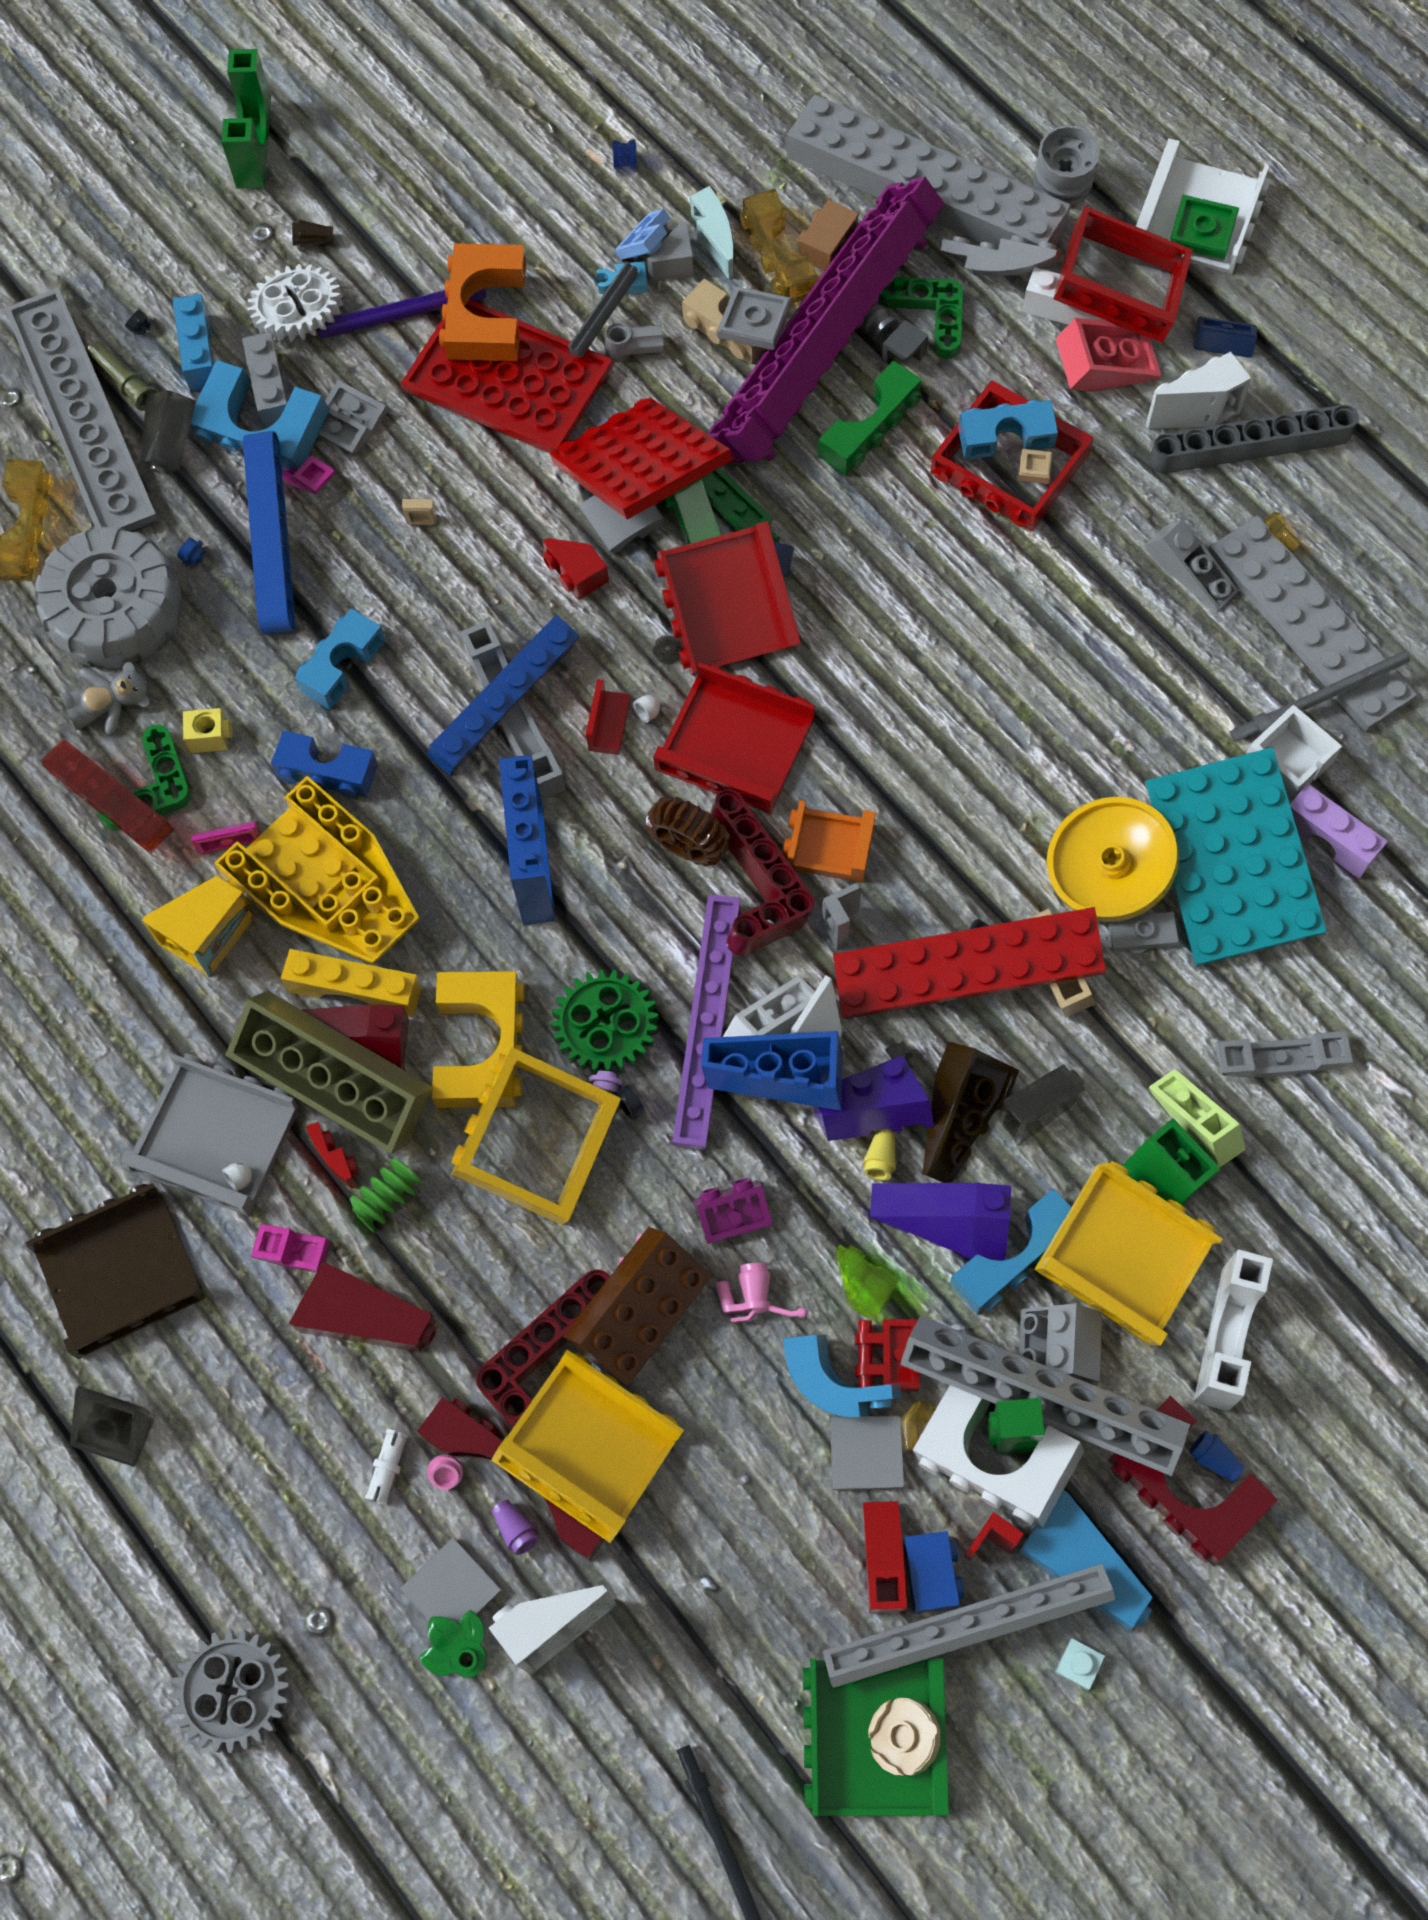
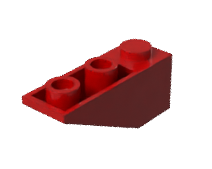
M899 1501L863 1502L868 1614L905 1612L907 1600Z

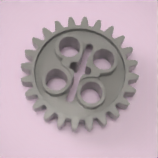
M227 1629L225 1639L222 1640L219 1633L213 1632L211 1636L212 1644L209 1645L206 1641L200 1639L198 1640L199 1653L191 1650L186 1651L191 1660L189 1665L178 1663L177 1666L184 1672L183 1677L172 1678L173 1683L180 1685V1691L170 1694V1698L180 1700L181 1704L175 1707L172 1713L184 1714L185 1717L178 1723V1727H192L187 1735L188 1739L194 1740L201 1735L199 1747L206 1748L213 1741V1752L220 1753L226 1743L228 1753H236L238 1742H240L244 1750H250V1738L253 1737L257 1742L263 1743L265 1740L262 1730L276 1731L274 1724L271 1722L273 1717L285 1718V1715L278 1710L279 1704L290 1703L288 1698L281 1695L282 1691L291 1688L292 1684L282 1682L281 1677L289 1673L290 1670L286 1667H277L284 1658L282 1654L270 1656L275 1646L273 1643L268 1642L260 1647L263 1636L256 1634L249 1642V1631L242 1629L236 1639L234 1630ZM240 1657L241 1663L235 1674V1660ZM223 1659L226 1665L225 1672L220 1678L214 1679L210 1673L211 1666L216 1660ZM257 1665L261 1670V1677L256 1684L249 1686L245 1679L246 1672L251 1666ZM233 1685L238 1688L237 1695L229 1696L224 1694L226 1686L231 1687ZM213 1696L217 1703L216 1710L211 1716L205 1717L201 1710L202 1703L207 1697ZM248 1702L252 1708V1715L247 1722L241 1724L237 1719V1710L242 1704ZM227 1709L228 1719L226 1724L222 1725L221 1719Z

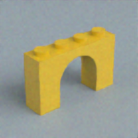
M516 971L437 972L436 1005L439 1013L480 1014L486 1016L500 1027L501 1037L495 1052L479 1064L471 1066H433L432 1100L436 1108H481L482 1103L478 1102V1098L485 1084L491 1085L496 1073L491 1070L499 1054L505 1055L511 1047L523 1052V1046L518 1045V1033L524 1032L523 1013H519V1002H524L525 986L524 982H519ZM516 1065L513 1067L496 1108L516 1107V1096H522V1077L517 1076Z

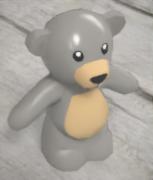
M126 662L123 665V671L112 682L97 672L83 667L80 669L79 674L83 679L94 684L96 687L60 694L76 731L89 725L107 712L105 731L108 735L114 734L117 730L122 705H139L142 708H147L150 705V700L147 697V684L142 675L135 671V667L131 662Z

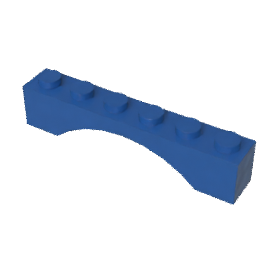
M556 614L430 744L427 756L451 776L509 710L575 646L580 635Z

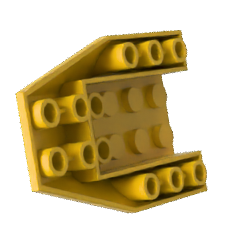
M306 776L284 797L289 806L288 810L247 848L237 841L214 864L224 880L232 879L241 885L245 890L243 894L281 926L374 965L420 918L375 835L311 778Z

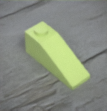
M1176 1069L1149 1086L1152 1095L1170 1117L1179 1123L1219 1167H1222L1246 1150L1240 1124Z

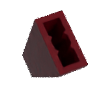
M322 1262L289 1322L296 1331L304 1334L421 1352L424 1345H430L437 1332V1327L435 1326L437 1321L431 1313L325 1262Z

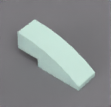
M708 186L690 196L691 216L696 221L698 242L726 277L730 279L733 277V240L731 228L720 200L711 187Z

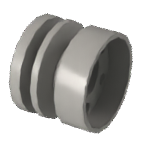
M1072 125L1055 127L1047 132L1040 142L1033 176L1034 188L1071 204L1070 206L1083 201L1092 189L1099 161L1100 149L1094 136L1089 131Z

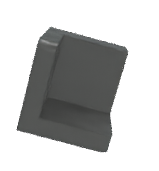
M904 320L883 343L882 360L888 363L896 355L904 361H908L912 356L920 361L927 353L928 335Z

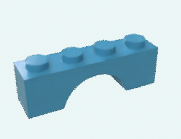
M1053 1188L1027 1211L1025 1221L1029 1230V1243L1022 1253L1014 1258L1002 1261L987 1259L977 1254L951 1276L950 1286L977 1315L983 1309H986L988 1312L992 1311L1004 1299L1001 1294L1011 1286L1015 1290L1028 1279L1029 1275L1026 1272L1035 1264H1038L1071 1206Z

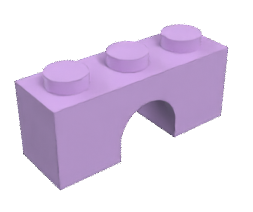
M1308 783L1290 803L1299 836L1306 841L1311 835H1317L1325 839L1335 850L1336 855L1333 860L1358 879L1363 876L1378 858L1388 842Z

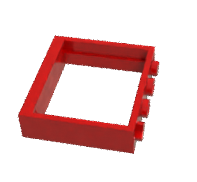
M1084 206L1074 225L1053 299L1163 343L1175 323L1193 249ZM1082 237L1171 272L1163 308H1158L1072 273Z
M991 380L969 409L980 408L983 410L996 408L1002 404H1026L1029 400ZM1055 416L1058 431L1055 447L1072 457L1034 508L951 461L962 447L958 429L959 422L933 454L930 473L939 481L947 482L956 487L963 495L973 497L985 504L989 510L1006 516L1015 525L1033 531L1090 455L1094 437Z

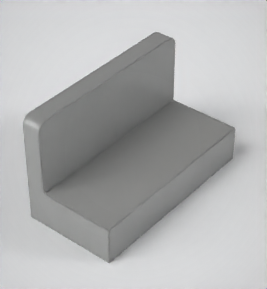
M858 883L823 898L822 925L836 950L848 945L850 919L848 917L859 912L861 887Z

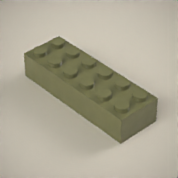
M270 991L248 998L225 1055L389 1154L409 1144L433 1090L432 1086Z

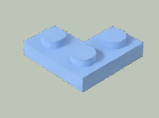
M664 209L648 213L614 250L620 260L631 257L636 259L642 254L647 253L651 255L655 253L662 245L660 241L667 234L663 226L670 219V216Z

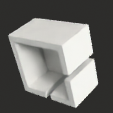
M1293 704L1250 744L1246 754L1271 747L1274 748L1288 800L1291 803L1307 783L1310 785L1312 780L1315 781L1334 763L1342 745Z

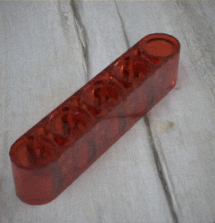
M61 739L40 760V763L53 776L147 852L152 854L174 831L171 825L158 813L65 739Z

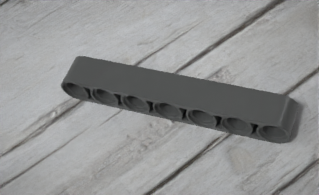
M1337 405L1165 433L1155 439L1149 464L1158 473H1171L1343 445L1350 441L1359 420V414L1352 406Z

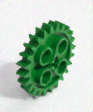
M600 969L598 978L595 979L589 972H586V982L582 983L578 978H574L576 988L573 990L565 986L564 992L567 998H556L557 1005L562 1009H552L553 1017L558 1020L551 1022L552 1030L559 1031L553 1035L555 1043H562L559 1047L561 1054L570 1052L568 1056L570 1064L580 1059L579 1066L582 1071L590 1064L592 1065L593 1074L596 1075L600 1067H605L606 1071L611 1072L612 1066L616 1065L622 1073L624 1072V1062L628 1061L632 1066H636V1054L644 1058L647 1056L643 1046H654V1041L649 1035L658 1034L657 1026L653 1025V1023L659 1021L658 1013L652 1012L656 1009L655 1001H647L650 998V991L648 989L639 992L641 989L640 980L630 985L628 973L620 980L617 977L616 970L612 971L610 977H605L603 969ZM608 995L618 998L612 1005H605L601 1002ZM624 1006H630L629 1009L622 1010ZM581 1013L590 1015L589 1020L584 1023L575 1022L574 1018ZM604 1018L607 1022L610 1021L611 1023L605 1025V1023H600L599 1021ZM625 1021L636 1023V1026L629 1031L620 1028V1025ZM588 1034L587 1037L580 1038V1035ZM597 1039H606L609 1042L602 1049L592 1046L593 1042Z

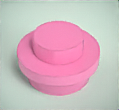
M443 1454L436 1456L429 1463L427 1470L428 1479L436 1488L449 1490L460 1483L463 1476V1466L452 1455Z

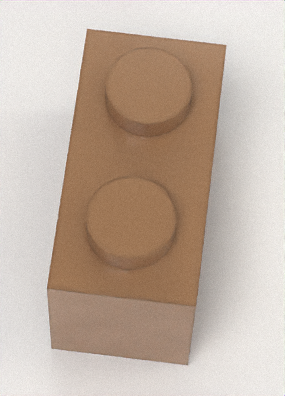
M828 199L822 209L816 210L812 218V224L807 230L804 229L798 238L797 245L800 247L799 260L825 271L857 228L859 213Z

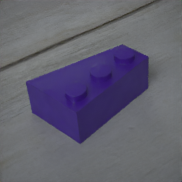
M903 1055L842 1079L841 1111L813 1106L816 1120L828 1141L869 1136L870 1131L891 1128V1132L902 1131V1126L923 1124V1128L934 1127L930 1101Z

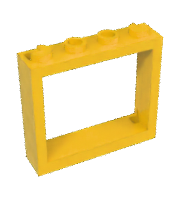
M511 1047L505 1055L499 1054L491 1071L496 1073L491 1085L485 1084L478 1098V1102L482 1103V1107L478 1116L475 1114L471 1115L464 1132L469 1134L465 1145H458L453 1154L451 1163L455 1167L451 1175L563 1225L570 1220L621 1098ZM514 1065L599 1104L557 1204L471 1165Z

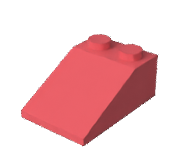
M1074 318L1055 339L1070 390L1096 392L1158 380L1162 376L1150 338L1111 322Z

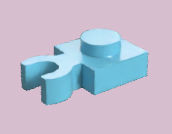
M645 261L630 263L637 267L638 276L625 295L647 293ZM625 263L616 264V271L613 272L604 268L596 270L597 281L606 280V282L597 283L598 293H605Z

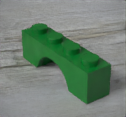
M893 360L875 379L874 399L879 406L877 411L869 418L858 422L836 420L818 439V457L845 476L853 468H858L871 448L875 449L881 444L886 432L890 428L894 429L899 425L903 414L909 408L913 409L917 406L922 397L920 393L922 379Z

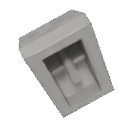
M683 220L662 242L661 247L647 259L648 276L650 279L660 280L694 275L687 223Z

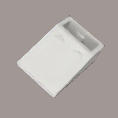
M1231 352L1221 357H1213L1204 366L1196 370H1188L1179 379L1171 383H1163L1154 391L1145 426L1147 429L1219 425L1240 414L1251 377Z

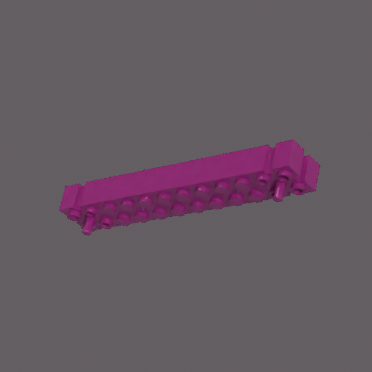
M926 176L910 180L907 185L900 182L886 186L875 201L876 207L867 212L784 326L775 349H768L722 411L724 416L720 421H715L706 433L730 449L734 460L727 464L761 461L764 458L767 461H771L776 457L777 453L771 447L773 444L772 439L780 437L785 432L789 420L801 410L802 402L808 394L816 389L817 381L824 372L831 368L833 365L832 360L839 351L846 347L850 335L863 323V317L878 302V296L893 281V275L898 268L906 263L909 258L908 254L913 247L917 246L918 249H923L927 246L928 241L923 236V233L926 231L927 226L937 220L938 212L945 203Z

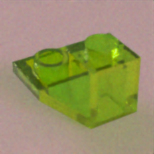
M839 1244L836 1249L835 1260L845 1303L875 1323L895 1293L899 1281L894 1279L895 1274L881 1264L875 1267L867 1262L865 1254L853 1246L845 1248Z

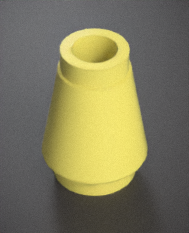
M891 1129L876 1130L862 1163L865 1168L864 1173L871 1179L879 1181L889 1180L892 1173L896 1171V1133L891 1132Z

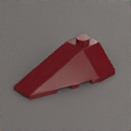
M358 1005L302 1009V1011L404 1070L409 1017L404 1006Z

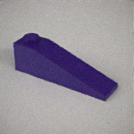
M872 1183L870 1218L907 1234L911 1233L938 1247L943 1246L955 1251L960 1256L969 1260L978 1254L987 1259L1002 1261L1005 1260L1011 1186L985 1183Z

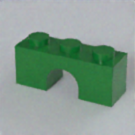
M1041 1398L996 1401L995 1412H989L990 1418H988L989 1424H987L989 1445H996L997 1455L1033 1452L1038 1442L1044 1439L1045 1431Z

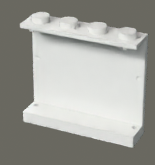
M1169 138L1136 227L1169 240L1182 195L1239 207L1225 260L1192 253L1190 263L1232 274L1236 263L1242 264L1247 250V247L1243 246L1244 240L1250 242L1255 224L1250 223L1251 219H1258L1263 201L1258 200L1259 196H1266L1271 179L1266 178L1269 166L1265 165L1263 172H1260L1258 179L1182 159L1176 157L1180 141Z

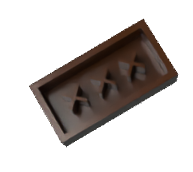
M648 1227L563 1337L604 1373L613 1376L619 1383L628 1387L713 1275L666 1232Z

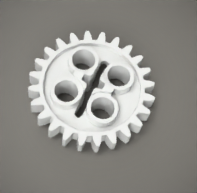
M298 264L295 270H291L289 266H286L284 273L275 270V277L273 278L266 275V283H257L258 290L251 291L252 298L247 301L249 304L247 309L255 328H258L260 334L271 332L272 337L276 335L280 342L285 336H288L290 342H293L295 336L299 335L302 340H305L306 333L316 336L315 329L326 330L325 322L334 323L333 315L340 314L339 307L343 306L341 299L343 295L336 277L332 278L330 271L324 273L322 267L314 271L311 264L304 270ZM286 289L291 291L299 309H302L304 316L299 314L292 297L288 295Z

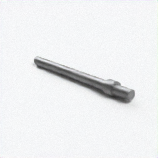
M1406 651L1400 652L1268 714L1262 712L1252 717V721L1231 730L1230 735L1234 742L1254 733L1260 735L1293 704L1299 710L1305 711L1409 663V656Z

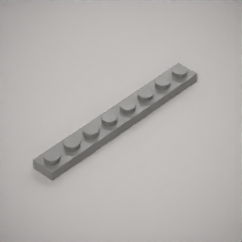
M1099 1564L823 1650V1655L832 1687L835 1688L1116 1599L1104 1566Z

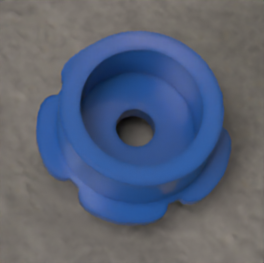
M188 538L183 543L177 554V557L183 561V565L189 566L193 564L195 566L200 562L205 554V551L202 549L203 542L201 540L197 542L193 538Z

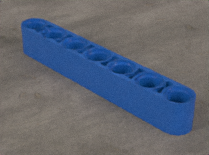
M275 431L244 435L243 451L258 625L263 635L294 631L296 626L279 439Z

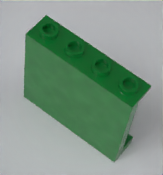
M928 1658L927 1660H921L835 1688L832 1687L825 1660L810 1659V1668H803V1691H810V1706H803L804 1729H811V1745H804V1768H811L812 1784H805V1808H812V1816H948L943 1658ZM897 1698H912L924 1703L933 1712L940 1727V1747L936 1759L925 1771L914 1776L894 1775L882 1769L873 1758L871 1752L873 1748L871 1746V1739H869L868 1729L872 1717L883 1703Z

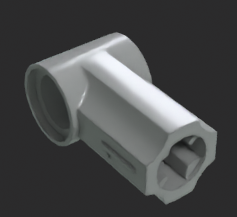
M615 322L608 325L605 330V353L614 362L625 361L632 354L664 351L661 325L630 328L627 324Z

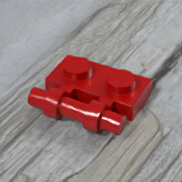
M883 1319L882 1333H872L871 1320L858 1321V1334H855V1346L858 1347L859 1365L855 1366V1377L859 1378V1388L873 1386V1378L883 1377V1385L900 1384L901 1391H919V1372L900 1365L908 1338L918 1319ZM883 1346V1364H873L872 1347Z

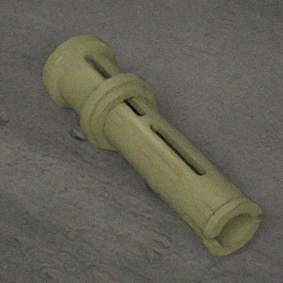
M101 341L93 342L99 348V351L90 344L87 348L88 356L96 361L118 383L119 391L124 396H129L139 411H146L156 403L158 398L157 391L153 387L147 386L139 373L129 371Z

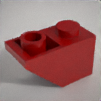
M552 538L543 540L545 554L542 555L545 564L551 571L554 569L557 571L563 588L568 593L572 591L578 600L609 582L607 565L590 544Z

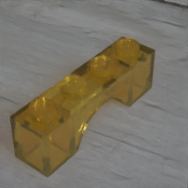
M774 188L743 198V212H740V220L745 230L749 229L751 233L750 240L754 251H759L761 254V264L764 272L771 275L774 293L792 298L793 304L806 298L818 281V276L807 254L790 253L781 248L775 241L776 237L785 230L786 210Z
M6 459L2 487L10 501L21 506V511L13 527L0 535V580L32 581L33 571L38 568L37 549L38 544L43 541L42 522L43 517H46L48 514L47 495L48 491L52 490L53 478L41 460Z

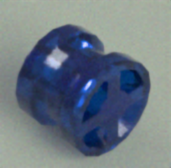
M630 139L624 143L620 140H613L614 170H620L623 166L637 169L636 139Z

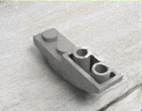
M1013 235L1011 240L1001 238L999 248L997 245L988 242H981L980 246L971 245L970 239L954 236L953 241L943 239L940 251L948 256L966 259L964 268L971 273L991 276L1031 273L1034 267L1048 268L1061 262L1064 256L1056 250L1055 244L1039 241L1038 246L1028 244V239Z

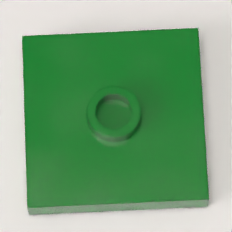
M1182 195L1169 240L1193 249L1192 253L1225 260L1239 207Z

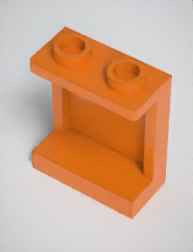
M799 800L798 809L791 810L788 828L793 829L791 839H785L783 855L788 858V862L795 871L863 883L875 826L876 812L863 810L861 818L810 809L806 807V801Z

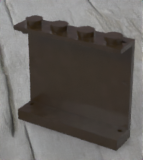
M153 1183L150 1185H138L122 1198L103 1201L98 1205V1209L87 1214L79 1213L73 1215L66 1220L65 1224L55 1229H43L37 1232L33 1239L25 1242L26 1246L36 1254L68 1338L63 1340L68 1353L77 1359L205 1299L164 1197Z

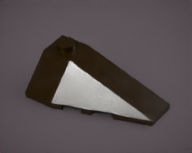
M948 1041L936 1072L931 1106L934 1127L928 1128L922 1170L923 1175L942 1183H951L971 1155V1146L979 1134L985 1135L990 1128L988 1124L990 1118L997 1109L1002 1110L1008 1102L1019 1073L1018 1069L975 1048Z

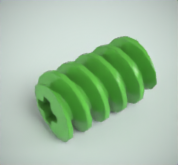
M395 1158L390 1160L393 1171L384 1167L380 1169L382 1181L375 1177L369 1179L373 1190L364 1186L360 1188L362 1200L355 1196L349 1198L353 1207L352 1211L374 1234L376 1233L373 1224L374 1220L385 1224L384 1211L395 1215L396 1210L393 1205L395 1201L402 1205L407 1204L403 1196L404 1192L415 1196L414 1183L425 1187L406 1164Z

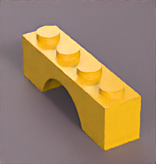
M289 949L280 978L289 993L318 999L323 995H342L371 1005L404 1006L410 1018H414L422 990L416 974Z

